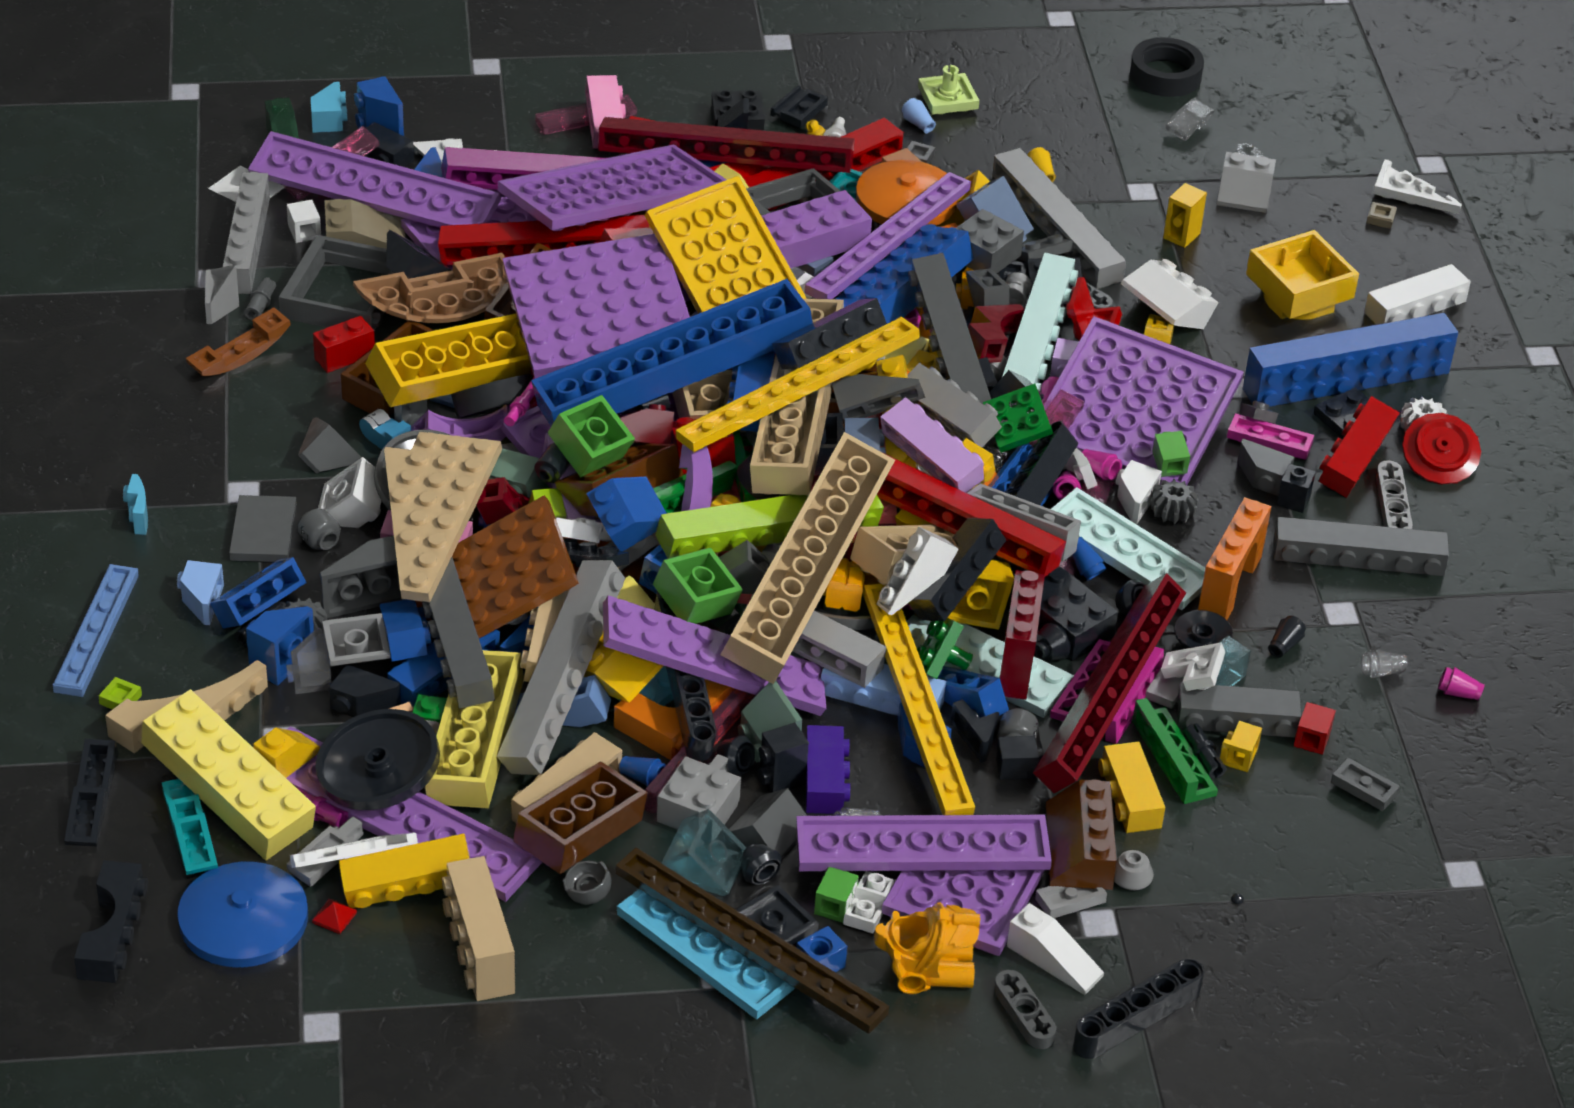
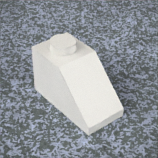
M1131 460L1127 467L1121 469L1117 475L1116 484L1119 485L1117 497L1130 520L1137 524L1150 505L1155 485H1160L1162 471Z

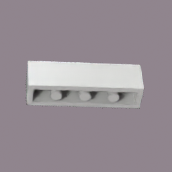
M1450 264L1368 292L1364 313L1377 325L1423 317L1466 302L1471 281Z

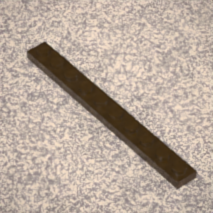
M637 847L616 865V874L867 1034H870L889 1015V1006Z

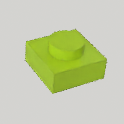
M115 677L99 695V704L113 710L127 698L131 701H138L142 696L141 687Z

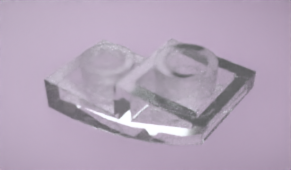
M1193 98L1167 122L1166 129L1187 141L1197 128L1201 129L1213 115L1214 109Z

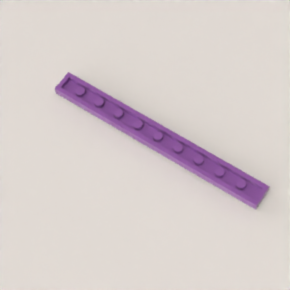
M951 172L947 173L806 283L805 294L816 299H833L890 254L891 251L904 243L907 238L919 231L922 226L928 224L970 190L971 181Z

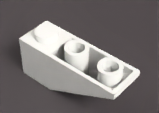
M918 527L915 534L910 537L907 549L901 560L895 564L889 582L881 590L877 605L892 616L945 575L958 548L947 539Z

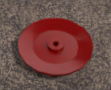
M1445 413L1425 414L1414 420L1405 431L1402 444L1405 460L1412 470L1426 481L1442 485L1456 484L1470 477L1479 465L1481 456L1479 439L1470 425L1456 416Z

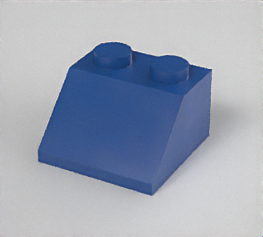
M384 76L357 82V93L354 94L355 104L358 108V114H355L357 127L364 130L376 122L404 136L403 103L387 78Z
M647 477L611 478L586 493L609 537L620 551L628 549L655 533L661 514H667Z
M306 606L265 611L256 620L251 621L246 628L249 665L256 660L265 664L267 680L277 686L315 652L313 609Z

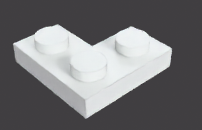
M1221 642L1167 652L1161 671L1165 679L1184 677L1183 683L1186 691L1206 690L1216 684L1225 649Z

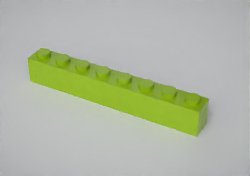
M788 495L661 514L655 536L668 559L707 548H712L715 553L730 551L746 540L755 547L780 543L784 541L809 495ZM877 495L859 527L878 526L884 506Z

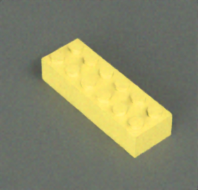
M483 650L492 678L495 701L459 709L456 697L450 698L448 694L436 735L440 746V761L434 776L425 786L427 796L447 806L489 808L501 765L497 754L512 723L524 681L523 668H520L521 653Z
M191 689L143 720L141 743L196 795L198 794L199 798L265 861L313 828L316 806Z

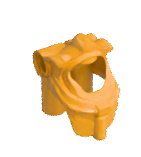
M939 902L935 903L933 907H929L924 911L914 912L908 916L900 917L899 912L893 911L891 920L886 925H883V923L878 924L875 928L874 942L878 948L886 951L893 960L892 968L897 975L900 991L907 994H917L927 991L931 986L973 988V944H975L979 935L980 914H977L972 909L961 908L956 905L943 906Z

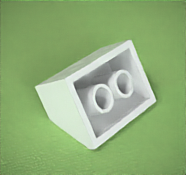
M1162 259V261L1149 260L1122 280L1121 285L1172 325L1204 329L1219 303L1211 297L1212 293L1208 289L1195 285L1193 283L1194 279L1191 276L1178 272L1175 269L1176 265L1166 259Z

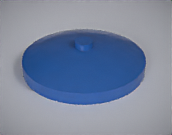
M235 862L207 871L189 885L182 895L178 906L179 930L188 948L202 959L226 967H251L279 958L297 944L306 929L308 921L307 898L298 881L286 871L260 862Z

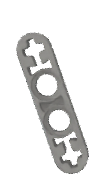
M1382 461L1378 464L1375 479L1384 527L1398 528L1395 525L1400 524L1399 528L1412 529L1413 524L1402 467L1394 461ZM1386 490H1394L1399 494H1390ZM1394 508L1401 510L1402 512L1395 513L1390 511L1389 509Z

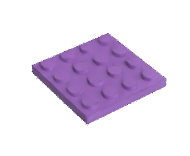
M1045 870L901 871L882 904V913L891 916L893 911H897L900 917L908 916L914 912L924 911L929 907H933L935 903L939 902L943 906L956 905L961 908L972 909L977 914H980L979 935L973 947L1000 956L1008 941L1010 921L1026 907Z

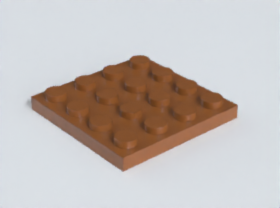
M545 495L460 541L452 555L478 638L487 635L579 584L550 501Z

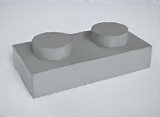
M1048 886L1036 890L1035 900L1046 914L1057 918L1106 903L1107 893L1103 888Z

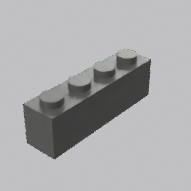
M1180 682L1177 698V726L1179 729H1185L1190 724L1194 727V724L1197 723L1202 731L1234 732L1238 722L1242 721L1261 727V735L1296 737L1301 719L1299 691L1215 685L1206 690L1186 691L1184 683Z

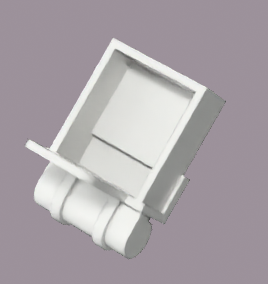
M555 517L562 537L595 542L597 545L600 540L612 541L603 523L595 522L596 520L580 517L576 519L568 518L567 520Z

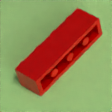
M1372 396L1366 405L1360 403L1353 415V418L1356 419L1355 422L1349 420L1342 432V435L1345 436L1344 439L1338 437L1330 452L1334 453L1333 456L1326 455L1319 469L1323 472L1318 482L1347 498L1391 430L1400 412Z

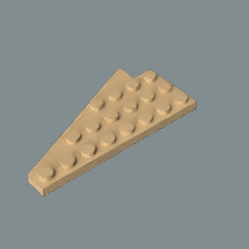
M419 432L411 450L385 447L386 471L402 599L423 602L431 601L501 454V441Z

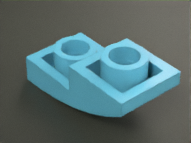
M132 474L129 485L124 486L123 501L128 502L129 522L134 523L135 534L146 535L148 514L145 490L138 474Z

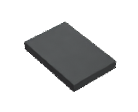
M239 495L229 552L230 561L275 562L280 559L289 558L297 505L296 497Z

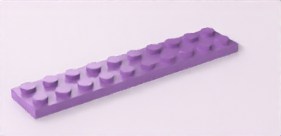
M270 131L248 168L249 172L268 173L269 181L333 199H351L366 204L380 212L439 228L446 225L488 223L501 201L500 193L272 131Z
M291 726L287 729V730H291V731L300 732L301 734H303L304 736H306L307 738H309L310 740H312L313 742H315V743H316L317 745H319L320 747H321V745L323 744V742H321V741H319V740H317V739H315V738H313V737H311V736H309V735H307V734H305V733H303V732H301V731H299V730H297V729H295V728H293V727H291ZM317 755L286 778L296 788L298 787L316 797L323 796L327 798L326 802L347 811L349 819L355 817L363 823L362 828L377 836L416 832L418 843L465 833L470 858L485 856L497 898L505 902L542 863V861L514 843L513 839L421 792L397 805L378 810H355L341 806L332 801L320 785L316 773Z

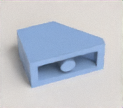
M187 560L184 571H180L178 574L177 588L181 589L182 601L204 625H210L214 615L210 604L220 597L224 587L222 564Z

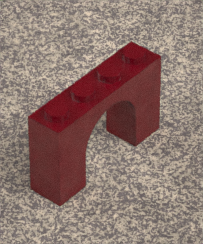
M1015 571L999 676L1005 697L1027 699L1045 574H1038L1034 571Z

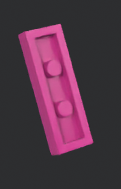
M1235 413L1228 429L1227 438L1238 442L1246 439L1306 460L1313 444L1314 435Z

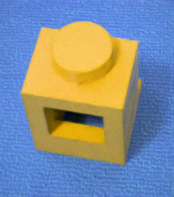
M1239 721L1235 731H1229L1226 739L1223 741L1220 754L1222 762L1226 766L1248 773L1259 747L1262 728Z

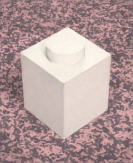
M312 200L287 204L288 226L296 243L314 240L316 235H321L320 216Z

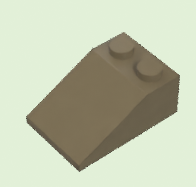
M351 199L325 200L326 237L385 249L387 247V232L389 229L405 238V231L401 226V219H404L402 217L377 211L366 204Z

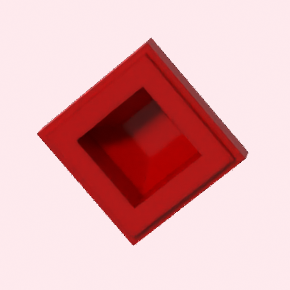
M328 899L312 919V923L341 934L357 914V910Z

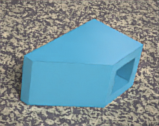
M333 82L310 97L313 133L343 131L342 121H347L345 91L340 92V82Z

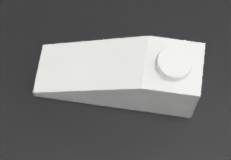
M1029 903L1010 921L1007 947L1083 995H1086L1103 977L1104 972L1053 917Z

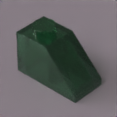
M275 98L264 101L268 132L272 131L299 139L295 113L290 98Z

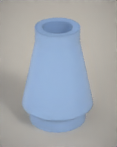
M912 98L903 105L901 112L904 119L923 130L924 133H929L935 128L936 123L921 100Z

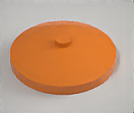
M892 160L879 163L867 169L858 179L856 201L872 220L883 224L947 173L931 164L914 160ZM958 200L928 224L937 226L948 220L956 211Z

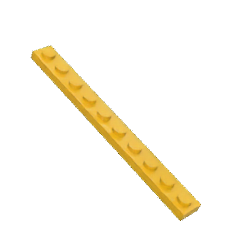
M900 317L676 430V438L693 452L702 449L919 339V328L903 317Z
M864 585L863 597L880 644L886 646L885 657L942 815H973L975 810L973 799L902 608L892 616L887 614L877 605L880 592L885 585Z

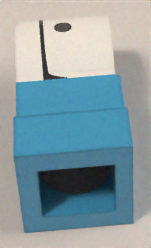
M377 409L362 418L359 423L364 436L380 449H383L396 436L411 431V425L405 421L398 423L391 419L382 409Z

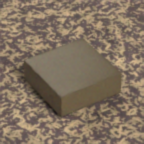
M1372 202L1366 223L1391 229L1397 207Z

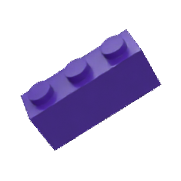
M807 725L806 739L809 742L806 774V813L843 814L844 802H850V783H845L844 779H849L850 761H844V757H849L850 742L849 739H844V726Z

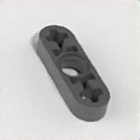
M1014 970L1001 971L995 980L994 993L1030 1046L1036 1049L1051 1047L1055 1041L1056 1024L1019 972ZM1020 1005H1028L1032 1007L1034 1011L1029 1014H1024L1019 1012L1017 1010V1007Z

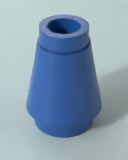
M1079 537L1076 552L1072 554L1080 576H1084L1089 581L1106 569L1103 564L1105 561L1083 537Z
M624 756L620 762L619 771L621 774H625L648 788L660 787L664 783L667 775V766L660 759Z

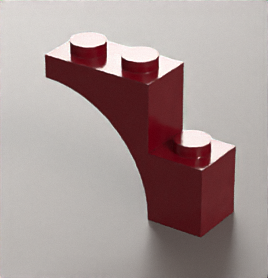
M1021 304L975 307L968 330L978 359L988 357L989 363L1002 361L1008 341L1005 335L1018 332L1025 311Z
M505 477L488 479L476 506L486 525L529 504L530 498L519 494Z

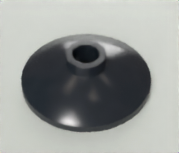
M1205 610L1190 611L1183 614L1176 621L1174 629L1177 640L1186 648L1222 642L1225 649L1230 645L1233 638V630L1230 623L1222 616Z

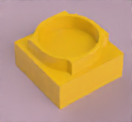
M1315 230L1251 249L1246 275L1264 292V299L1267 305L1281 319L1288 317L1289 319L1307 320L1333 313L1335 304L1355 297L1359 273Z

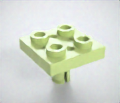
M948 65L943 68V76L919 78L918 88L931 114L965 112L979 109V99L966 74H958V67L950 65L948 72Z

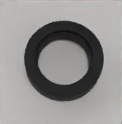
M1168 37L1147 39L1140 42L1133 49L1130 77L1137 87L1148 93L1165 97L1183 96L1195 91L1200 86L1204 57L1199 49L1180 39ZM1153 61H1171L1184 66L1188 70L1180 73H1164L1156 71L1146 64Z
M532 374L506 378L451 394L457 419L494 412L505 405H511L514 399L521 396L533 379Z

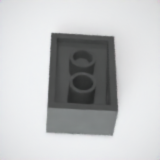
M394 535L370 540L320 572L322 608L325 609L327 618L380 607L379 604L405 600L401 598Z

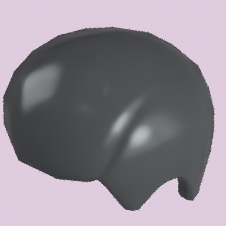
M588 860L577 862L569 868L563 879V885L566 893L574 902L589 905L598 903L607 896L611 889L612 880L610 871L604 862L600 861L597 863Z

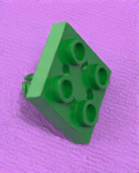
M1035 383L983 402L984 405L986 403L990 404L998 413L996 417L1002 427L994 436L1001 453L1053 434Z
M949 618L945 622H930L926 631L928 636L924 644L917 647L927 675L937 679L946 661L962 670H966L969 667L973 654L955 646L964 628L963 625Z

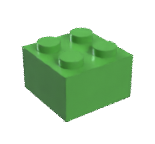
M603 395L560 413L548 431V435L580 477L623 458L635 440L634 436Z
M712 548L663 560L653 583V586L678 618L694 624L732 614L743 591Z

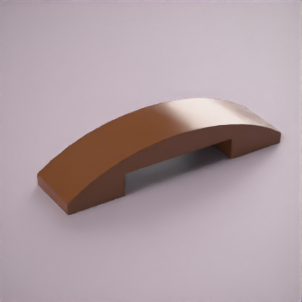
M272 308L252 320L254 328L216 350L206 346L188 356L186 362L202 376L217 375L231 371L250 362L272 346L291 325L290 320L276 308Z

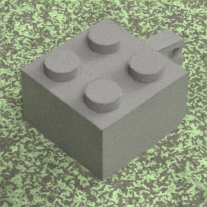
M717 754L713 761L707 765L685 756L658 795L657 822L713 843L736 809L740 799L741 777L727 772L726 764L729 758Z

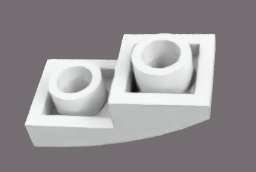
M1076 448L1063 470L1067 469L1074 472L1078 481L1083 479L1087 489L1097 486L1090 463L1085 455Z
M866 871L856 887L855 898L845 913L843 924L874 933L883 915L882 904L896 880L887 878L879 873Z

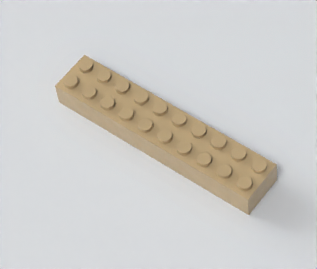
M803 299L810 307L813 323L844 308V300ZM775 356L770 382L798 368L781 369ZM832 383L761 418L750 463L752 493L766 495H809L811 493L833 387Z
M846 432L843 433L720 654L721 656L772 684L775 683L895 461L893 458Z

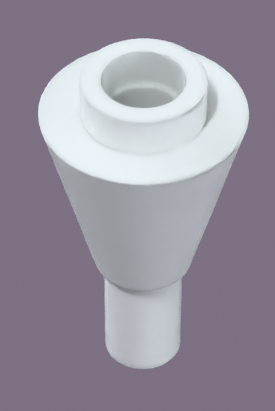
M837 117L835 123L824 132L823 136L841 137L846 135L844 129L845 120L842 117Z

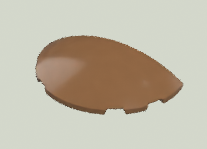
M503 253L453 262L452 271L410 279L406 277L404 272L353 281V286L371 305L395 317L424 323L455 322L485 312L486 308L507 282L502 259L505 257Z

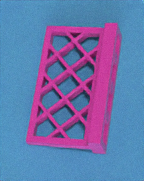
M1100 639L1097 641L1051 709V718L1060 721L1065 720L1069 712L1064 711L1063 708L1074 705L1079 696L1075 690L1084 688L1090 678L1087 673L1096 668L1101 659L1100 653L1106 651L1111 642ZM1155 647L1105 732V740L1107 742L1117 744L1131 723L1136 700L1146 698V690L1162 667L1164 649Z

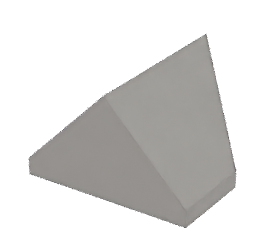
M236 264L206 270L207 324H213L239 307Z

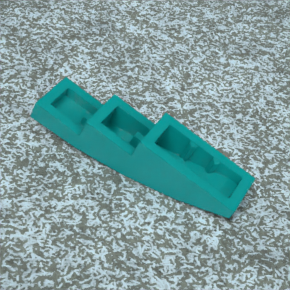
M180 779L162 782L164 798L186 875L218 868L199 795L191 791Z

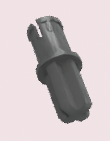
M269 277L264 278L258 289L250 295L251 301L244 311L246 313L245 317L250 321L260 316L263 310L271 303L270 297L276 288V283L271 281Z

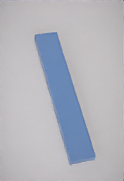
M109 564L53 683L54 693L84 696L139 576L138 568Z

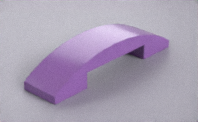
M682 444L679 468L687 470L681 511L710 507L713 475L708 448L705 446L693 452Z

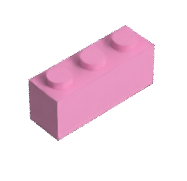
M616 75L587 76L585 97L593 148H599V126L604 117L625 118L626 116L625 104L620 102L623 98L622 85H618Z

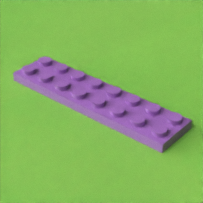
M609 595L603 602L605 647L757 695L769 683L720 655L731 635ZM790 655L776 679L777 683L794 708L819 716L826 710L824 681L821 680L823 667L812 661Z
M1045 815L796 817L799 871H827L828 867L842 871L1051 869L1052 861Z

